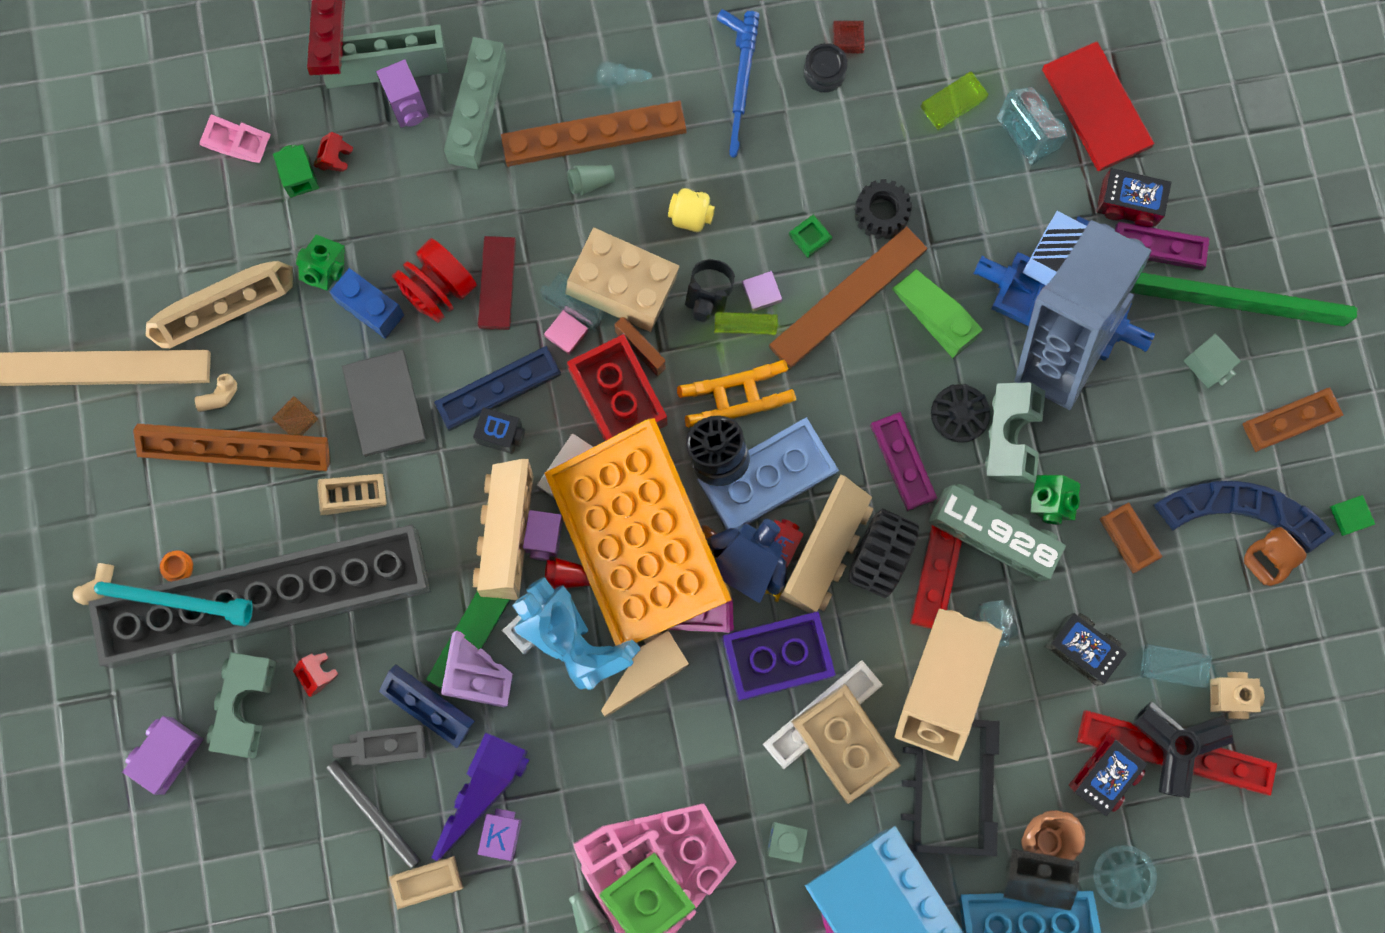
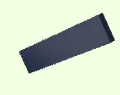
M546 345L448 394L434 403L447 429L451 431L479 417L483 407L493 410L560 376L561 372Z

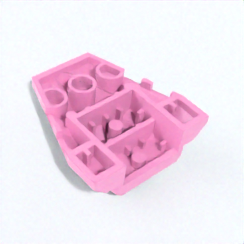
M703 803L601 826L574 843L577 857L582 864V872L616 933L626 932L599 895L653 853L657 855L696 908L706 895L712 894L736 864L734 856L706 805ZM696 911L691 912L666 933H677L686 920L690 921Z

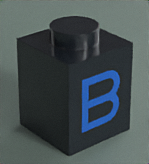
M483 407L473 438L479 445L513 454L515 446L520 447L523 442L525 429L522 428L520 418Z

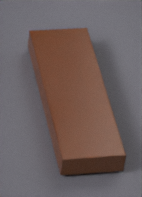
M1329 387L1248 420L1242 425L1255 452H1258L1344 416Z

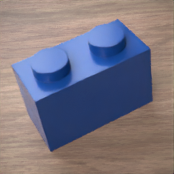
M350 268L330 290V294L340 306L385 339L404 317L399 304Z

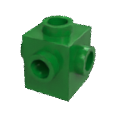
M316 234L306 249L302 248L297 255L296 265L299 266V280L310 286H316L328 291L333 282L339 281L343 275L345 245Z
M1037 475L1034 492L1031 496L1030 512L1042 517V522L1047 524L1061 525L1062 520L1075 521L1076 512L1080 504L1079 492L1081 483L1064 475Z

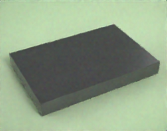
M403 350L342 365L364 457L426 441Z

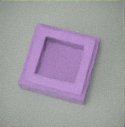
M772 271L742 281L752 312L782 302V297Z

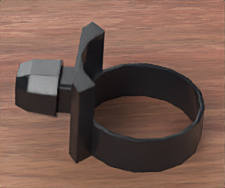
M702 260L692 269L685 305L693 309L695 320L705 322L711 315L717 317L724 315L727 297L733 290L735 275L732 268L720 260ZM702 270H717L729 278L731 285L724 290L716 291V293L707 292L701 289L694 276Z

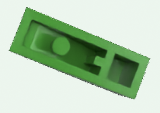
M917 269L892 289L952 358H955L976 341L983 331L963 306Z

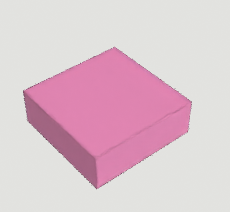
M563 310L544 333V336L570 355L587 334L588 328Z

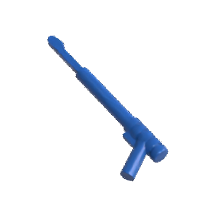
M722 9L717 16V20L737 32L736 46L740 47L741 51L732 111L735 115L729 151L730 156L735 158L740 148L738 136L741 115L745 112L752 55L755 51L760 15L755 11L745 12L743 22Z

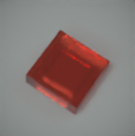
M834 21L833 45L838 46L844 53H864V21Z

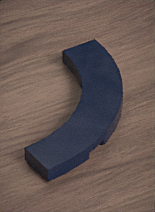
M1214 481L1198 484L1172 493L1153 505L1172 531L1184 523L1203 516L1214 514L1244 515L1264 521L1274 527L1284 528L1301 545L1306 553L1311 552L1334 535L1324 521L1306 506H1301L1294 500L1286 497V494L1249 482Z

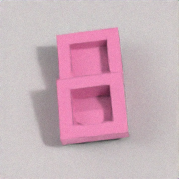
M211 114L201 137L200 145L232 157L260 163L271 134L244 123H240L239 126Z

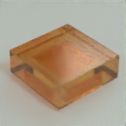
M295 396L272 417L289 435L300 436L318 420Z

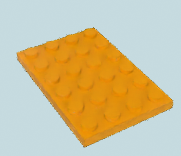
M655 418L647 419L544 473L616 646L631 639L639 643L732 600Z

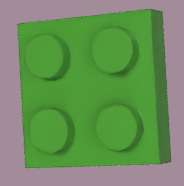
M655 853L647 857L599 895L626 933H666L696 908Z

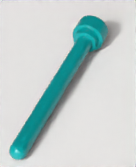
M97 582L94 586V591L98 595L225 616V619L229 620L231 624L244 627L249 624L253 612L252 601L240 598L223 603L107 582Z

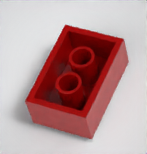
M624 334L567 361L569 372L605 441L647 419L655 418L659 429L668 425L667 415Z

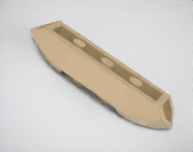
M273 261L240 271L169 305L157 313L146 323L145 336L161 348H172L285 295L293 287V267L280 261Z

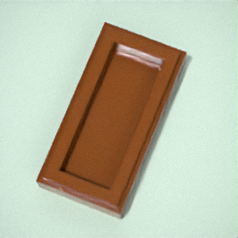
M621 317L614 324L615 332L618 336L625 335L632 350L658 377L666 370L665 359L625 317Z
M1129 502L1099 519L1133 574L1163 557Z

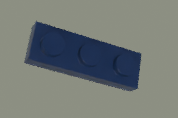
M396 664L388 671L379 690L382 695L456 748L464 742L475 722Z

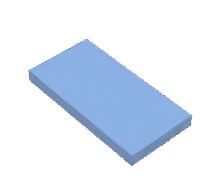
M806 417L748 450L750 455L748 469L734 483L725 486H713L704 483L700 479L697 481L727 530L729 528L738 529L744 523H752L837 474L839 469Z

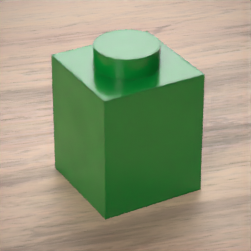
M303 144L298 146L288 145L279 152L273 153L282 185L290 198L320 189L310 157Z

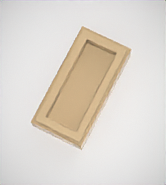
M455 856L389 876L397 909L463 889Z

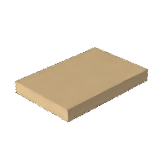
M846 684L841 685L791 721L847 804L901 766Z

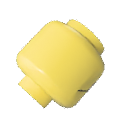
M683 188L678 194L673 193L668 217L672 218L673 225L677 228L700 232L705 223L711 225L715 206L710 205V197L707 193Z

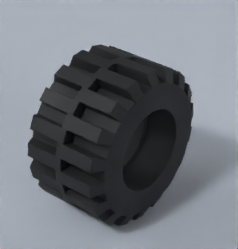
M880 509L871 520L856 552L849 571V582L883 598H887L895 590L911 558L919 535V524L886 509Z

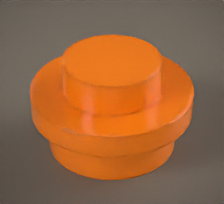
M171 551L160 562L161 575L170 582L189 578L193 571V561L183 551Z

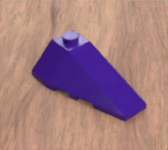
M484 734L467 771L471 781L469 784L465 783L462 790L459 791L454 806L457 811L455 815L451 814L432 854V859L436 861L442 860L514 782L516 776L522 778L530 759L526 758L527 750L492 734Z

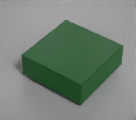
M814 214L789 232L791 239L807 258L831 242L833 238Z
M1363 495L1330 506L1342 536L1375 525Z

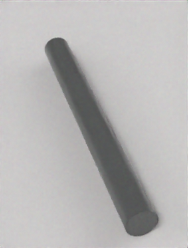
M337 760L329 764L326 768L406 865L410 869L416 866L421 861L346 770Z

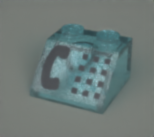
M1033 87L1013 89L1008 93L997 119L1030 165H1033L1062 146L1068 136L1066 128L1060 119L1053 116L1044 96L1038 94Z

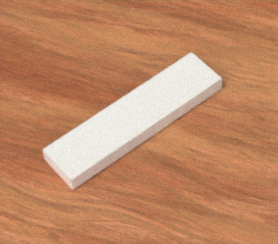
M862 660L763 743V746L783 770L809 749L792 724V720L843 684L848 686L859 704L863 703L883 686Z

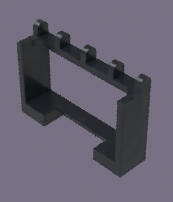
M973 720L971 728H980L978 848L921 844L923 748L916 745L915 747H903V754H915L914 781L902 780V787H914L913 814L901 813V820L913 821L912 844L906 843L911 851L997 857L998 822H993L994 755H999L1000 721Z

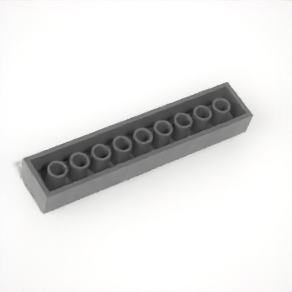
M408 525L142 588L228 603L230 600L235 601L236 598L251 600L253 612L251 620L246 627L231 624L229 620L225 619V616L110 596L88 601L99 666L114 669L431 593L419 532L413 525Z

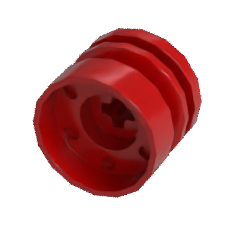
M430 238L415 252L423 266L419 269L414 264L406 261L403 266L411 277L409 278L403 272L397 270L392 275V278L399 286L403 296L419 312L440 323L445 316L437 304L451 312L454 308L447 295L451 293L456 298L463 300L477 284L465 267L445 247Z

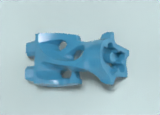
M545 577L530 584L526 589L528 593L520 597L512 605L521 617V620L514 627L516 633L533 643L546 654L563 661L569 677L580 690L585 688L591 690L601 680L632 666L634 663L632 658L641 649L632 639L614 647H597L588 644L581 636L588 632V628L581 618L571 598V594L563 585L553 589Z

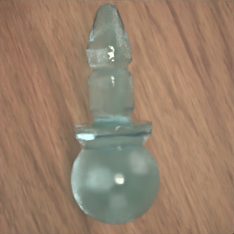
M613 62L600 64L596 71L598 81L604 86H613L616 83L617 85H623L625 81L636 80L641 82L652 78V74L642 69H626L624 64L616 65Z

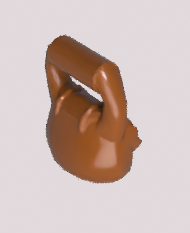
M1276 527L1265 538L1249 546L1244 555V564L1263 585L1273 586L1282 583L1290 575L1293 568L1298 567L1304 562L1307 554L1284 528ZM1262 551L1263 555L1267 556L1275 565V568H1278L1279 573L1275 578L1253 555L1254 553Z

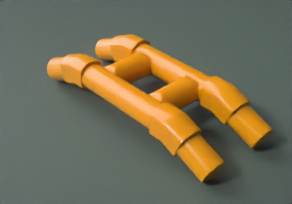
M783 359L752 370L677 386L679 398L702 396L713 392L717 410L686 415V427H693L698 421L710 416H725L733 419L761 411L773 410L796 401L793 389L760 399L755 381H763L787 372L788 366L786 361ZM743 385L748 402L729 406L725 389Z

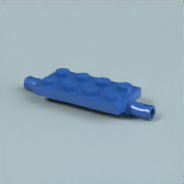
M1017 252L1011 266L1005 267L985 258V256H981L973 274L998 284V288H1000L991 309L1029 326L1036 298L1042 288L1046 286L1022 273L1031 257ZM1128 310L1099 359L1106 361L1114 344L1120 342V340L1146 352L1152 343L1150 340H1153L1155 334L1130 324V320L1127 319Z

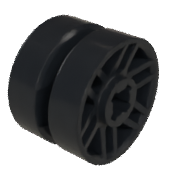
M725 416L706 417L698 421L688 432L686 449L695 474L701 481L713 486H725L734 483L745 474L749 466L750 455L743 431L733 419Z

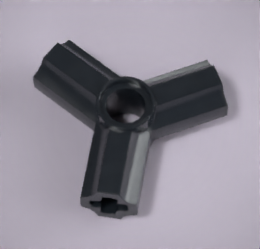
M1149 702L1140 710L1132 722L1136 728L1158 745L1164 753L1158 792L1166 795L1190 798L1195 757L1234 743L1231 727L1223 716L1184 729L1157 705ZM1178 737L1183 738L1186 742L1187 748L1182 755L1175 748V741Z

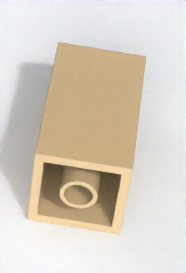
M939 608L903 707L894 738L958 761L969 735L1003 630L995 628L988 622H977L966 618L957 611H946Z

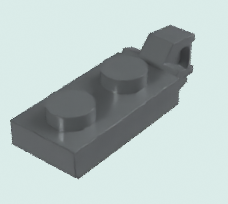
M424 725L356 732L357 734L350 735V743L332 745L333 758L351 757L352 765L359 764V766L427 758Z

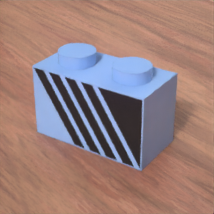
M1056 211L1022 273L1047 285L1060 269L1087 226Z

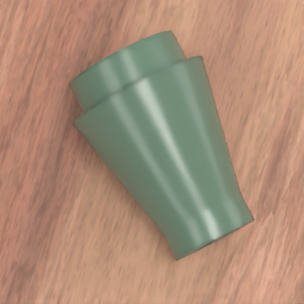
M611 164L604 166L574 165V169L567 171L568 183L572 194L579 193L582 196L604 185L615 182Z
M583 890L569 898L578 933L610 932L607 926L609 921L592 900L587 890Z

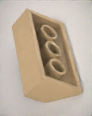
M518 459L493 464L492 474H486L484 490L485 493H489L488 505H483L481 510V524H485L484 537L479 536L477 542V555L481 556L480 568H475L473 574V587H477L481 597L518 600L520 597L525 554L523 545L534 477L529 459Z
M839 476L780 597L781 600L809 614L817 612L818 609L825 611L832 597V593L827 590L832 580L839 582L846 567L841 561L846 551L851 554L853 553L860 538L855 532L860 523L863 525L867 524L874 509L868 506L872 497L847 477Z

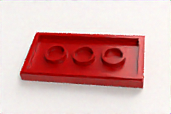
M1098 41L1043 66V73L1098 172L1153 147L1154 142Z

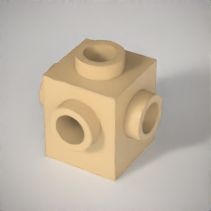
M1227 672V678L1210 679L1211 712L1228 713L1229 719H1249L1250 713L1261 712L1265 696L1263 688L1260 687V679L1248 678L1247 672Z

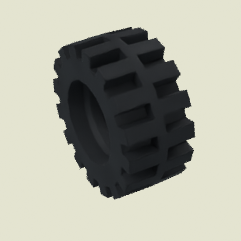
M881 179L880 183H877L875 180L870 183V186L866 185L862 189L855 205V220L859 222L858 227L861 230L863 228L866 230V235L870 236L873 234L875 239H880L881 236H884L885 239H890L891 235L894 234L896 236L905 228L911 215L912 203L909 202L911 198L909 193H904L905 188L902 185L898 188L896 186L897 182L892 180L889 184L886 182V179ZM875 200H887L894 205L896 213L891 219H878L872 214L870 205Z

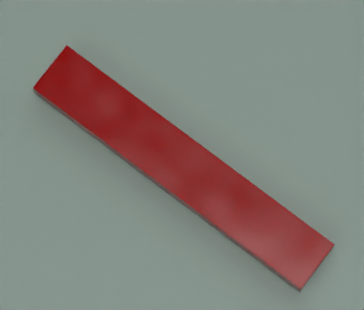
M1087 710L1083 711L1077 743L1098 748L1106 736L1110 734L1143 761L1162 766L1164 755L1162 749L1131 722ZM1178 737L1175 741V748L1181 755L1184 754L1187 747L1185 740ZM1218 748L1195 757L1193 775L1271 796L1278 763Z

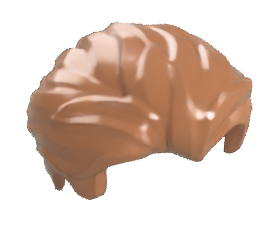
M1050 810L1039 814L1031 820L1024 832L1021 843L1024 851L1075 860L1084 848L1085 830L1079 819L1074 817L1073 814Z

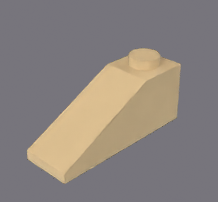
M669 631L643 640L645 645L640 647V651L633 658L634 663L627 668L601 710L605 717H608L689 666Z

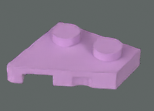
M459 631L453 632L441 695L506 707L513 674L501 664L495 663L481 648L477 649L467 641L463 633Z

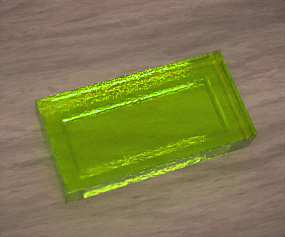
M972 71L923 101L921 108L937 130L986 100L989 94Z
M715 313L714 333L776 335L777 314Z

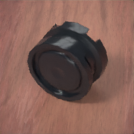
M830 43L814 46L808 52L805 59L804 78L806 83L813 90L820 93L832 92L842 85L847 71V57L838 46Z

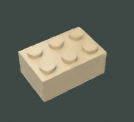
M593 227L567 280L566 295L618 318L625 317L631 324L651 332L676 280L680 266Z

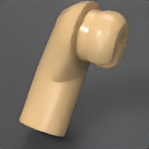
M230 374L220 375L217 378V387L212 394L196 396L195 405L197 411L201 412L226 407L237 391V381L234 380L233 376Z
M98 563L95 579L76 587L73 591L74 600L82 605H89L88 601L105 597L95 593L94 586L97 582L111 583L114 566Z

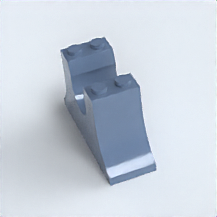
M1090 220L1060 269L1051 281L1042 288L1036 298L1015 382H1032L1046 391L1045 398L1071 410L1104 349L1129 310L1134 297L1130 291L1146 266L1151 249L1145 247L1137 239H1129L1115 232L1107 224H1099Z

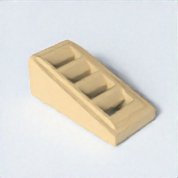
M383 474L318 479L317 489L320 515L386 506ZM367 484H374L375 499H369ZM360 485L362 500L356 501L355 486ZM347 487L349 501L343 502L341 488ZM334 489L336 502L330 503L328 490Z

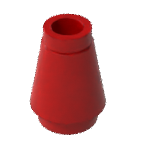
M555 558L554 561H546L545 578L553 589L562 585L565 588L590 586L581 564Z

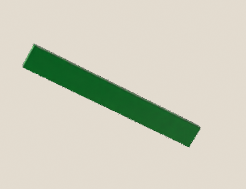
M1147 273L1140 274L1130 293L1342 327H1345L1357 318L1358 309L1356 306Z

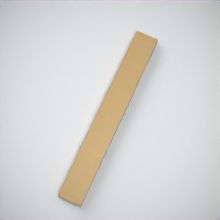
M209 350L0 353V386L210 383L211 352Z

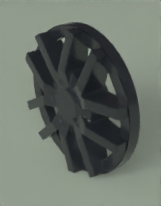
M952 384L943 389L934 399L931 407L932 423L937 432L947 440L957 443L970 442L978 438L986 430L990 420V406L985 395L977 389L968 386V384ZM955 390H963V400H957ZM950 392L951 401L942 399L945 394ZM968 392L974 394L977 398L968 401ZM981 401L984 408L974 410L972 405ZM938 404L948 407V412L937 410ZM985 413L984 422L982 423L976 416ZM937 416L948 418L943 427L938 422ZM970 421L979 428L976 433L968 425ZM950 423L957 426L953 435L945 431ZM962 427L969 436L957 437V434Z

